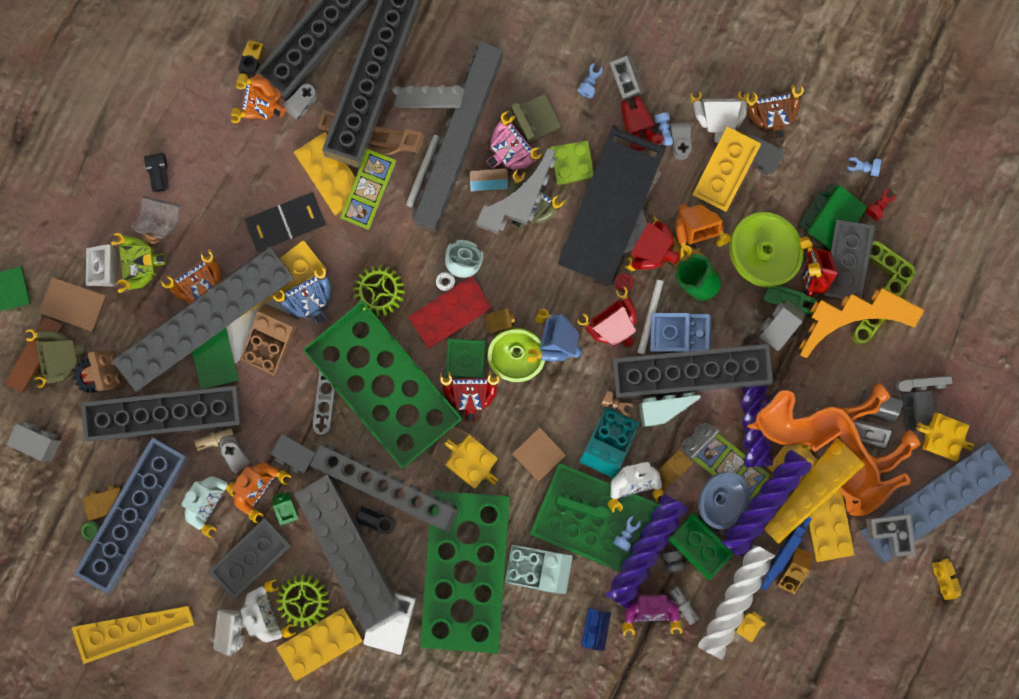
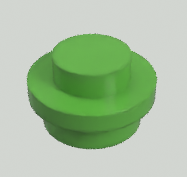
M93 521L86 522L81 529L83 538L93 541L100 529V525Z

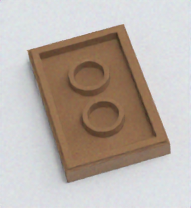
M52 277L39 313L94 332L107 296Z

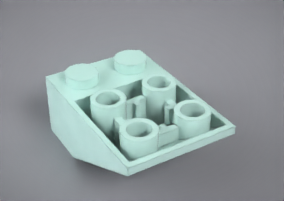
M695 392L684 393L681 395V398H676L675 395H668L662 397V400L659 401L656 400V397L646 398L643 400V403L639 404L642 427L666 423L700 399V395L695 396Z
M511 544L505 583L552 593L566 594L573 556Z

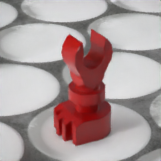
M890 188L881 194L880 200L870 204L866 209V213L875 221H879L883 217L884 213L882 210L886 208V204L891 203L896 198V194L892 198H887L886 193Z

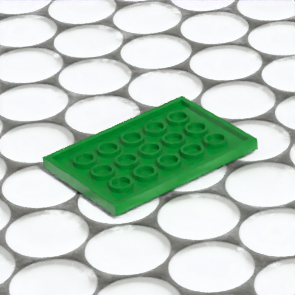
M559 463L530 535L621 572L622 563L631 556L632 546L641 540L643 528L650 523L653 511L660 504L632 494L618 498L623 509L619 512L615 508L613 513L608 507V502L612 499L610 497L611 484ZM562 494L572 496L573 501L580 503L581 500L592 503L591 507L594 508L603 506L610 513L605 520H600L557 506L555 501L557 496L562 497ZM633 517L630 525L636 527L640 521V527L633 531L631 534L632 538L627 540L631 547L626 552L612 542L616 536L621 537L620 533L622 530H625L627 520Z

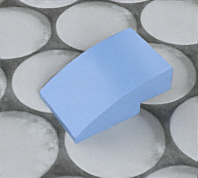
M651 313V352L679 353L711 349L712 315Z

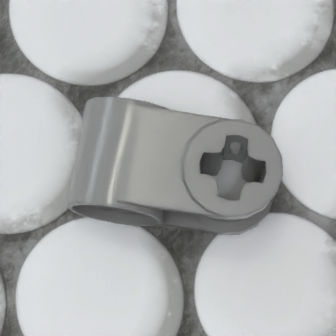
M310 84L302 85L283 105L286 108V112L298 121L316 101L317 92ZM305 91L310 92L312 95L309 97L306 96L304 93Z
M690 123L670 124L673 155L678 160H685L692 150ZM683 147V150H686L685 153H682L679 148Z
M227 435L220 440L221 453L234 474L252 464L247 453L233 436Z

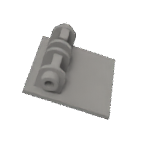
M704 422L698 425L695 432L681 443L679 449L690 460L692 458L695 459L700 450H703V447L707 446V443H710L716 437L715 435L719 430Z

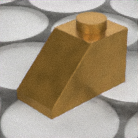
M680 449L658 469L663 490L667 489L693 464Z

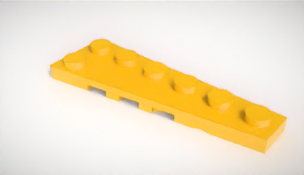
M304 239L280 257L294 278L280 289L285 293L314 277V267L317 272H322L321 265L323 263ZM277 290L273 294L274 296H279L281 292ZM270 295L262 302L257 304L255 307H253L251 310H254L262 306V304L274 298L272 297V295Z
M839 438L835 439L764 529L779 544L864 466V463Z
M190 606L79 625L72 627V631L83 664L195 625Z

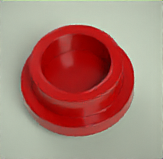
M626 273L619 274L614 281L615 288L620 292H626L624 287L630 291L634 284L633 278Z

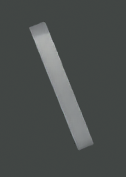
M320 371L313 430L319 435H325L331 428L335 388L332 386V390L328 394H324L321 391V386L324 383L330 384L327 379L322 380L324 375ZM322 402L329 404V410L326 413L319 411V404ZM317 414L322 416L329 415L328 420L324 418V424L327 425V428L323 429V432H319L320 429L316 428V425L321 423V418H317Z

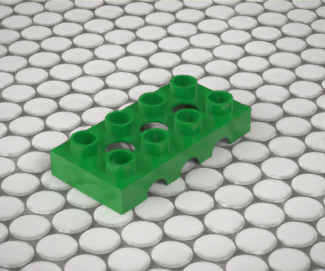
M363 300L303 349L304 353L402 470L462 421L460 415L385 329ZM365 323L369 326V334L365 338L354 336L353 328L356 324ZM354 346H363L369 351L370 360L362 368H354L347 361V353ZM334 347L339 350L340 357L336 362L328 363L324 360L323 355L327 348ZM389 352L394 356V362L390 367L384 368L378 364L377 359L381 353ZM379 375H387L394 381V391L388 397H378L372 391V382ZM359 376L364 380V388L360 392L349 390L348 382L352 377ZM407 381H414L419 386L418 393L413 397H407L402 392V386ZM411 404L418 409L419 420L415 425L404 427L397 421L396 413L402 405ZM380 405L387 407L389 410V417L383 422L376 421L372 415L374 408ZM438 410L443 414L444 419L439 426L428 424L426 418L430 411ZM409 435L413 438L414 446L411 450L402 451L398 448L397 440L400 436Z
M432 491V494L438 496V501L443 503L445 499L455 504L459 512L450 532L444 531L432 524L429 525L420 648L498 654L510 496ZM436 505V506L433 507V509H432V514H433V515H437V514H438V512H439V507H438V505ZM486 506H492L497 511L498 516L493 523H485L480 517L481 510ZM472 521L479 527L480 535L476 542L464 544L459 541L456 531L462 522ZM445 542L451 543L455 547L454 557L448 560L441 558L438 552L439 546ZM488 545L493 548L495 556L492 561L482 562L479 560L477 552L481 546ZM462 560L471 561L477 569L476 577L470 583H460L454 577V567ZM447 582L451 585L452 595L449 598L442 599L437 596L435 589L438 583ZM487 585L492 592L491 598L485 602L477 600L474 595L476 587ZM464 599L472 604L474 614L468 622L459 623L452 618L451 606L457 600ZM442 621L449 626V634L445 638H438L433 634L432 628L436 622ZM478 624L486 626L489 631L488 637L483 641L475 640L471 634L472 628Z

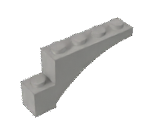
M547 149L536 171L517 191L491 206H483L477 221V227L499 234L500 230L504 231L507 224L505 217L525 225L528 224V221L532 222L536 213L533 210L535 203L539 204L543 195L540 192L543 185H547L550 175L547 174L549 168H554L557 160L554 157L555 151Z

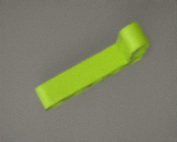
M873 241L872 247L876 248L877 255H871L870 262L890 275L883 288L891 291L890 285L895 284L898 287V291L895 294L901 296L915 276L914 266L880 242ZM886 257H889V258L892 259V261H893L892 267L886 265V263H885V258H886ZM902 268L908 271V277L901 275ZM868 319L860 320L851 333L852 340L856 344L868 342L884 319H876V324H871ZM859 330L865 332L866 337L864 340L859 339Z

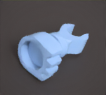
M595 63L590 66L589 76L585 78V83H581L578 88L580 94L590 99L595 94V80L601 76L603 70L601 67L598 73H594L592 70Z
M669 113L655 115L653 117L655 124H660L658 128L664 138L662 143L663 145L670 146L673 144L668 130L670 126L667 124V121H670Z
M855 157L849 158L848 161L855 162L856 167H847L848 171L863 170L865 173L870 171L871 176L878 177L881 159H875L872 164H869L868 161L863 163Z
M633 517L627 520L625 530H622L620 533L621 537L616 536L612 542L626 552L631 547L627 540H630L633 531L640 527V521L636 527L630 525Z

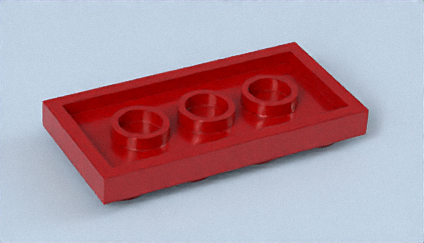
M471 276L414 312L408 318L427 348L430 349L493 307Z

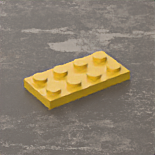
M727 126L692 195L727 212L762 143Z
M324 132L294 151V154L336 216L343 211L356 178L347 164L324 157L322 148L327 138V133Z
M838 489L809 516L812 518L808 528L815 562L855 555L843 494Z
M342 608L278 646L277 650L294 680L298 681L363 642V639L345 608Z

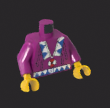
M667 595L638 596L633 602L629 603V608H626L625 622L622 624L623 635L625 636L627 631H631L632 636L635 634L633 626L635 621L671 620V634H673L674 629H679L681 634L682 622L680 621L678 604L675 601L669 600Z

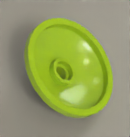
M510 328L500 332L489 345L488 361L490 367L497 375L500 373L501 378L511 382H523L535 377L543 368L545 361L542 358H537L535 362H528L527 358L534 356L533 354H528L531 348H537L539 352H542L540 350V338L533 332L523 328Z

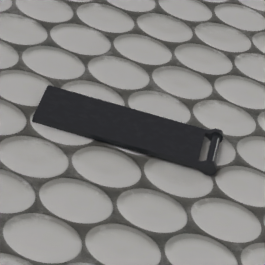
M615 125L610 130L558 262L561 266L608 285L612 284L667 147L666 145H658L622 131ZM615 136L657 152L656 158L613 142Z

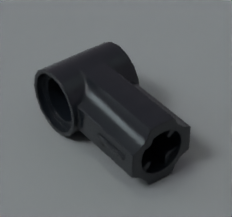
M164 152L144 156L152 191L163 192L169 190L166 173L167 161Z
M363 506L357 516L359 524L379 531L382 534L392 533L396 528L393 518ZM384 520H388L391 523L388 531L383 530L381 526Z

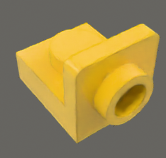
M753 611L752 614L746 612L742 623L736 628L735 632L753 642L761 627H764L766 623L761 621L763 617Z

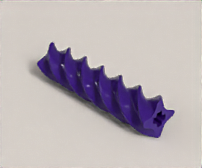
M768 385L741 388L744 395L741 407L745 414L742 425L746 433L744 448L747 452L745 467L773 466V459L769 453L772 441L764 436L761 430L747 427V425L756 421L757 414L769 404V400L765 395Z
M792 449L788 451L785 455L784 463L774 469L772 479L762 485L760 495L755 496L750 501L749 510L740 514L737 525L727 531L726 541L721 543L734 554L742 557V554L751 548L754 538L764 531L766 523L774 518L777 507L782 506L788 499L789 492L799 485L801 476L809 472L812 464Z
M663 494L660 506L653 511L650 523L641 532V540L632 546L631 556L622 563L621 573L612 580L611 590L604 595L627 609L629 608V601L637 596L639 584L647 579L649 567L657 562L659 550L667 545L669 533L677 528L679 516L683 515L688 507Z

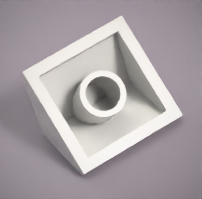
M106 244L86 248V286H116L115 247Z

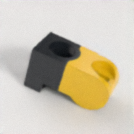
M248 40L238 67L240 74H245L248 78L256 75L255 72L259 69L264 53L263 43Z

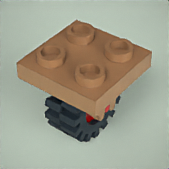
M93 351L88 353L89 358L80 360V364H76L77 370L73 371L76 376L73 377V380H77L75 385L80 386L79 390H84L83 392L93 393L125 388L124 377L112 362L113 358L117 355L116 351Z

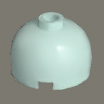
M457 240L456 243L448 245L444 259L450 273L457 277L467 278L479 271L484 256L482 250L480 252L475 243L467 240Z

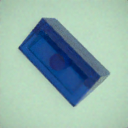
M588 608L581 647L597 651L605 650L611 612Z

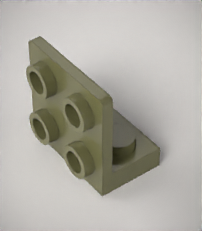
M545 94L520 106L518 103L511 105V112L515 116V120L528 144L561 128V124Z

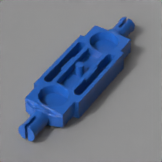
M808 517L789 534L773 559L771 567L761 584V588L767 591L771 582L774 581L779 572H782L800 544L801 537L812 518Z

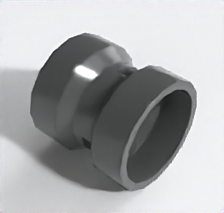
M679 550L663 553V558L667 562V573L686 568L685 563L681 559L682 553Z

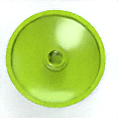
M758 212L744 218L734 228L729 242L730 257L739 274L750 283L767 288L778 287L791 280L801 268L804 252L799 244L800 236L791 223L783 217L769 212Z

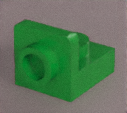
M282 492L272 498V506L280 526L299 519L290 492Z

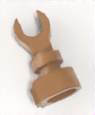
M609 389L605 390L600 401V405L606 408L611 405V408L619 409L626 416H630V414L624 411V407L628 405L634 408L629 402H620L619 398L616 397L614 399L613 391Z

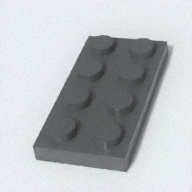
M836 220L831 254L838 273L824 296L844 299L846 295L850 296L853 293L862 299L864 298L875 225Z
M264 518L208 572L235 600L292 545Z

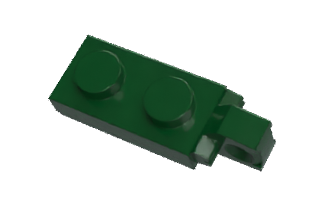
M831 183L826 191L821 189L817 193L798 224L800 228L805 231L808 230L836 186Z

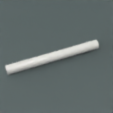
M437 135L432 137L407 199L406 205L409 207L414 205L439 143L440 137Z
M656 280L637 351L641 355H645L651 332V313H656L664 282L662 280Z

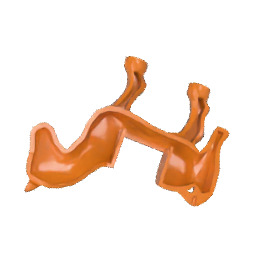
M880 382L873 387L869 398L859 405L851 407L830 406L799 419H793L792 411L796 400L794 393L781 390L757 414L756 421L747 425L750 429L761 430L763 435L771 441L783 445H808L814 452L839 436L842 442L864 463V466L839 488V491L845 496L847 512L853 516L870 514L884 504L897 488L911 483L906 473L899 474L886 481H880V475L892 472L901 461L910 458L913 449L921 445L916 435L909 429L903 434L901 442L892 452L879 457H873L867 453L854 425V420L864 415L877 413L881 403L890 398L887 390Z

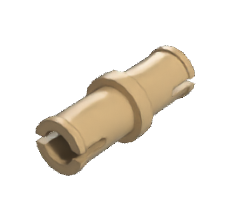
M230 427L217 433L211 432V435L195 439L194 442L197 450L200 451L211 446H219L220 440L224 436L230 435L234 438L235 436Z

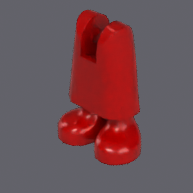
M639 95L633 97L636 109L630 110L627 100L621 101V112L627 133L642 138L640 131H643L646 140L659 145L664 141L663 135L653 132L652 129L656 125ZM634 143L629 147L639 152L646 149Z

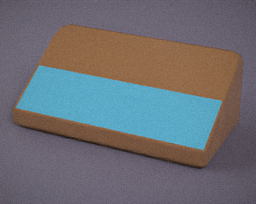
M506 168L469 171L471 192L508 190V173Z

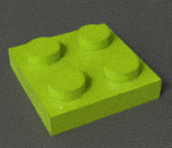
M588 140L550 147L551 150L555 151L554 157L557 158L554 165L557 185L592 179L594 172Z

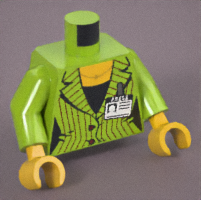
M120 233L111 235L118 238V242H111L112 245L122 244L119 245L123 279L116 282V285L122 284L123 288L117 290L119 293L124 292L126 289L143 288L153 279V276L157 275L156 266L166 265L165 254L155 255L154 248L145 241L136 237L122 236Z

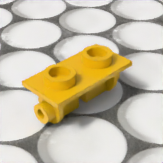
M946 558L940 562L932 563L944 600L957 599L961 596L962 589L958 579H951L950 577L956 574L952 561Z

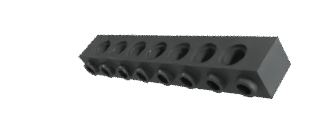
M329 444L326 447L319 445L310 464L311 467L444 531L450 532L459 510L454 508L455 504L445 499L442 503L437 500V495L428 491L426 494L421 493L420 487L411 483L410 486L403 484L404 480L397 476L390 478L386 476L388 472L377 468L375 471L370 468L371 464L361 459L358 463L353 460L354 456L346 452L343 455L337 453L338 448ZM338 458V464L333 467V460ZM354 466V473L349 475V468ZM371 474L370 482L366 483V475ZM387 481L388 488L383 491L382 484ZM404 489L405 496L399 499L398 494ZM421 497L422 504L419 507H416L415 501L417 498ZM438 505L439 512L437 515H433L432 509Z

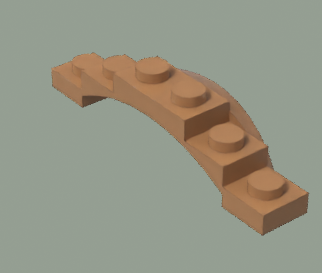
M323 110L317 128L321 131L329 132L336 113ZM376 126L368 149L382 155H392L398 151L405 152V150L419 153L425 135L422 132L409 129L393 130Z

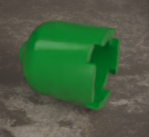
M693 254L686 261L682 260L676 268L675 277L679 286L692 298L698 301H706L712 299L719 292L722 284L720 274L705 256Z

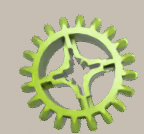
M382 265L378 266V271H376L374 266H371V273L364 269L366 276L364 277L362 274H359L358 276L362 281L355 280V284L359 285V288H353L354 292H359V294L354 295V299H361L357 304L363 300L372 312L376 311V317L380 316V311L383 312L384 316H387V309L394 313L392 306L394 305L396 308H399L400 305L396 301L403 302L404 300L399 296V294H405L404 290H399V288L404 287V283H397L401 280V276L394 278L396 271L393 270L389 274L390 268L388 266L385 268V271H382ZM382 276L376 284L367 283L373 277ZM387 278L394 284V293L385 288ZM382 285L383 288L381 289L385 293H379V295L376 296L375 294L377 293L373 289H379ZM364 289L373 294L371 304L365 300ZM391 298L389 303L377 306L380 299Z
M302 574L301 581H299L296 575L294 576V583L291 579H288L289 587L283 584L281 587L285 592H278V595L283 596V599H277L276 602L283 603V606L277 609L285 610L281 617L283 618L288 615L287 623L294 619L293 626H297L299 621L302 628L305 627V621H307L308 626H312V619L318 623L319 618L317 615L323 618L325 614L321 610H328V607L323 605V603H329L330 600L324 599L323 596L329 593L328 591L322 593L321 589L325 588V585L323 584L318 587L317 584L320 580L316 579L313 583V576L311 575L306 580L305 574ZM300 585L299 595L288 598L290 591L295 586ZM306 585L314 589L318 598L308 595ZM303 595L307 600L312 601L305 603L303 607L299 601L294 600L302 598ZM288 604L296 605L300 616L294 614ZM311 604H318L316 611L306 617L307 607Z

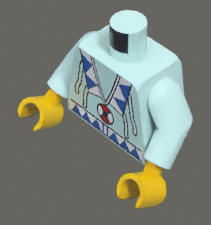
M210 476L203 481L194 482L191 489L186 493L181 505L185 508L186 521L198 530L201 529L203 535L212 538L208 534L209 530H217L210 524H205V522L208 520L225 489L234 497L235 493L231 489L234 482L227 484V481L214 476Z

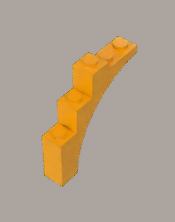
M881 287L880 291L875 290L871 298L873 303L853 293L850 296L846 295L841 303L843 309L821 299L820 302L816 301L811 309V312H813L812 318L818 320V322H813L808 330L811 333L808 340L803 339L799 347L802 350L800 355L807 358L814 347L826 335L854 321L889 319L915 328L924 309Z

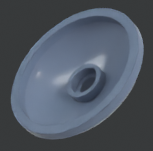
M720 472L712 476L705 483L699 496V511L701 517L708 525L717 529H727L737 524L738 517L741 513L747 511L750 502V492L746 481L736 473Z

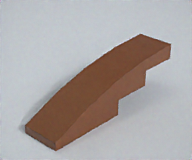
M46 316L36 332L47 330L60 333L64 325ZM38 338L28 342L5 383L22 393H25L32 377L36 376L40 368L35 342Z

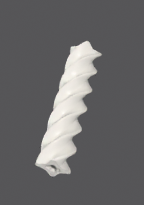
M752 544V549L745 554L743 566L736 571L734 584L726 590L725 601L717 607L716 618L707 627V636L703 637L698 644L699 648L721 660L725 656L726 646L731 643L735 636V628L744 619V611L752 604L753 593L761 587L762 576L769 571L771 559L775 557L774 554Z

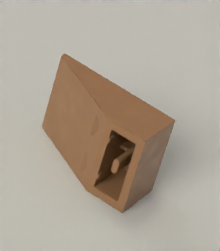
M264 304L256 314L240 360L275 376L292 341L300 319Z

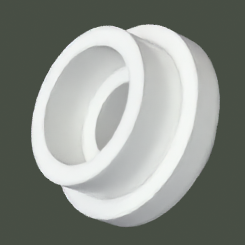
M449 272L440 273L436 278L437 287L442 291H449L455 285L454 276ZM445 278L449 280L447 285L442 284V280Z

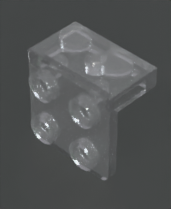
M144 196L142 198L140 216L131 223L130 228L138 233L154 234L157 238L168 237L178 227L181 205Z

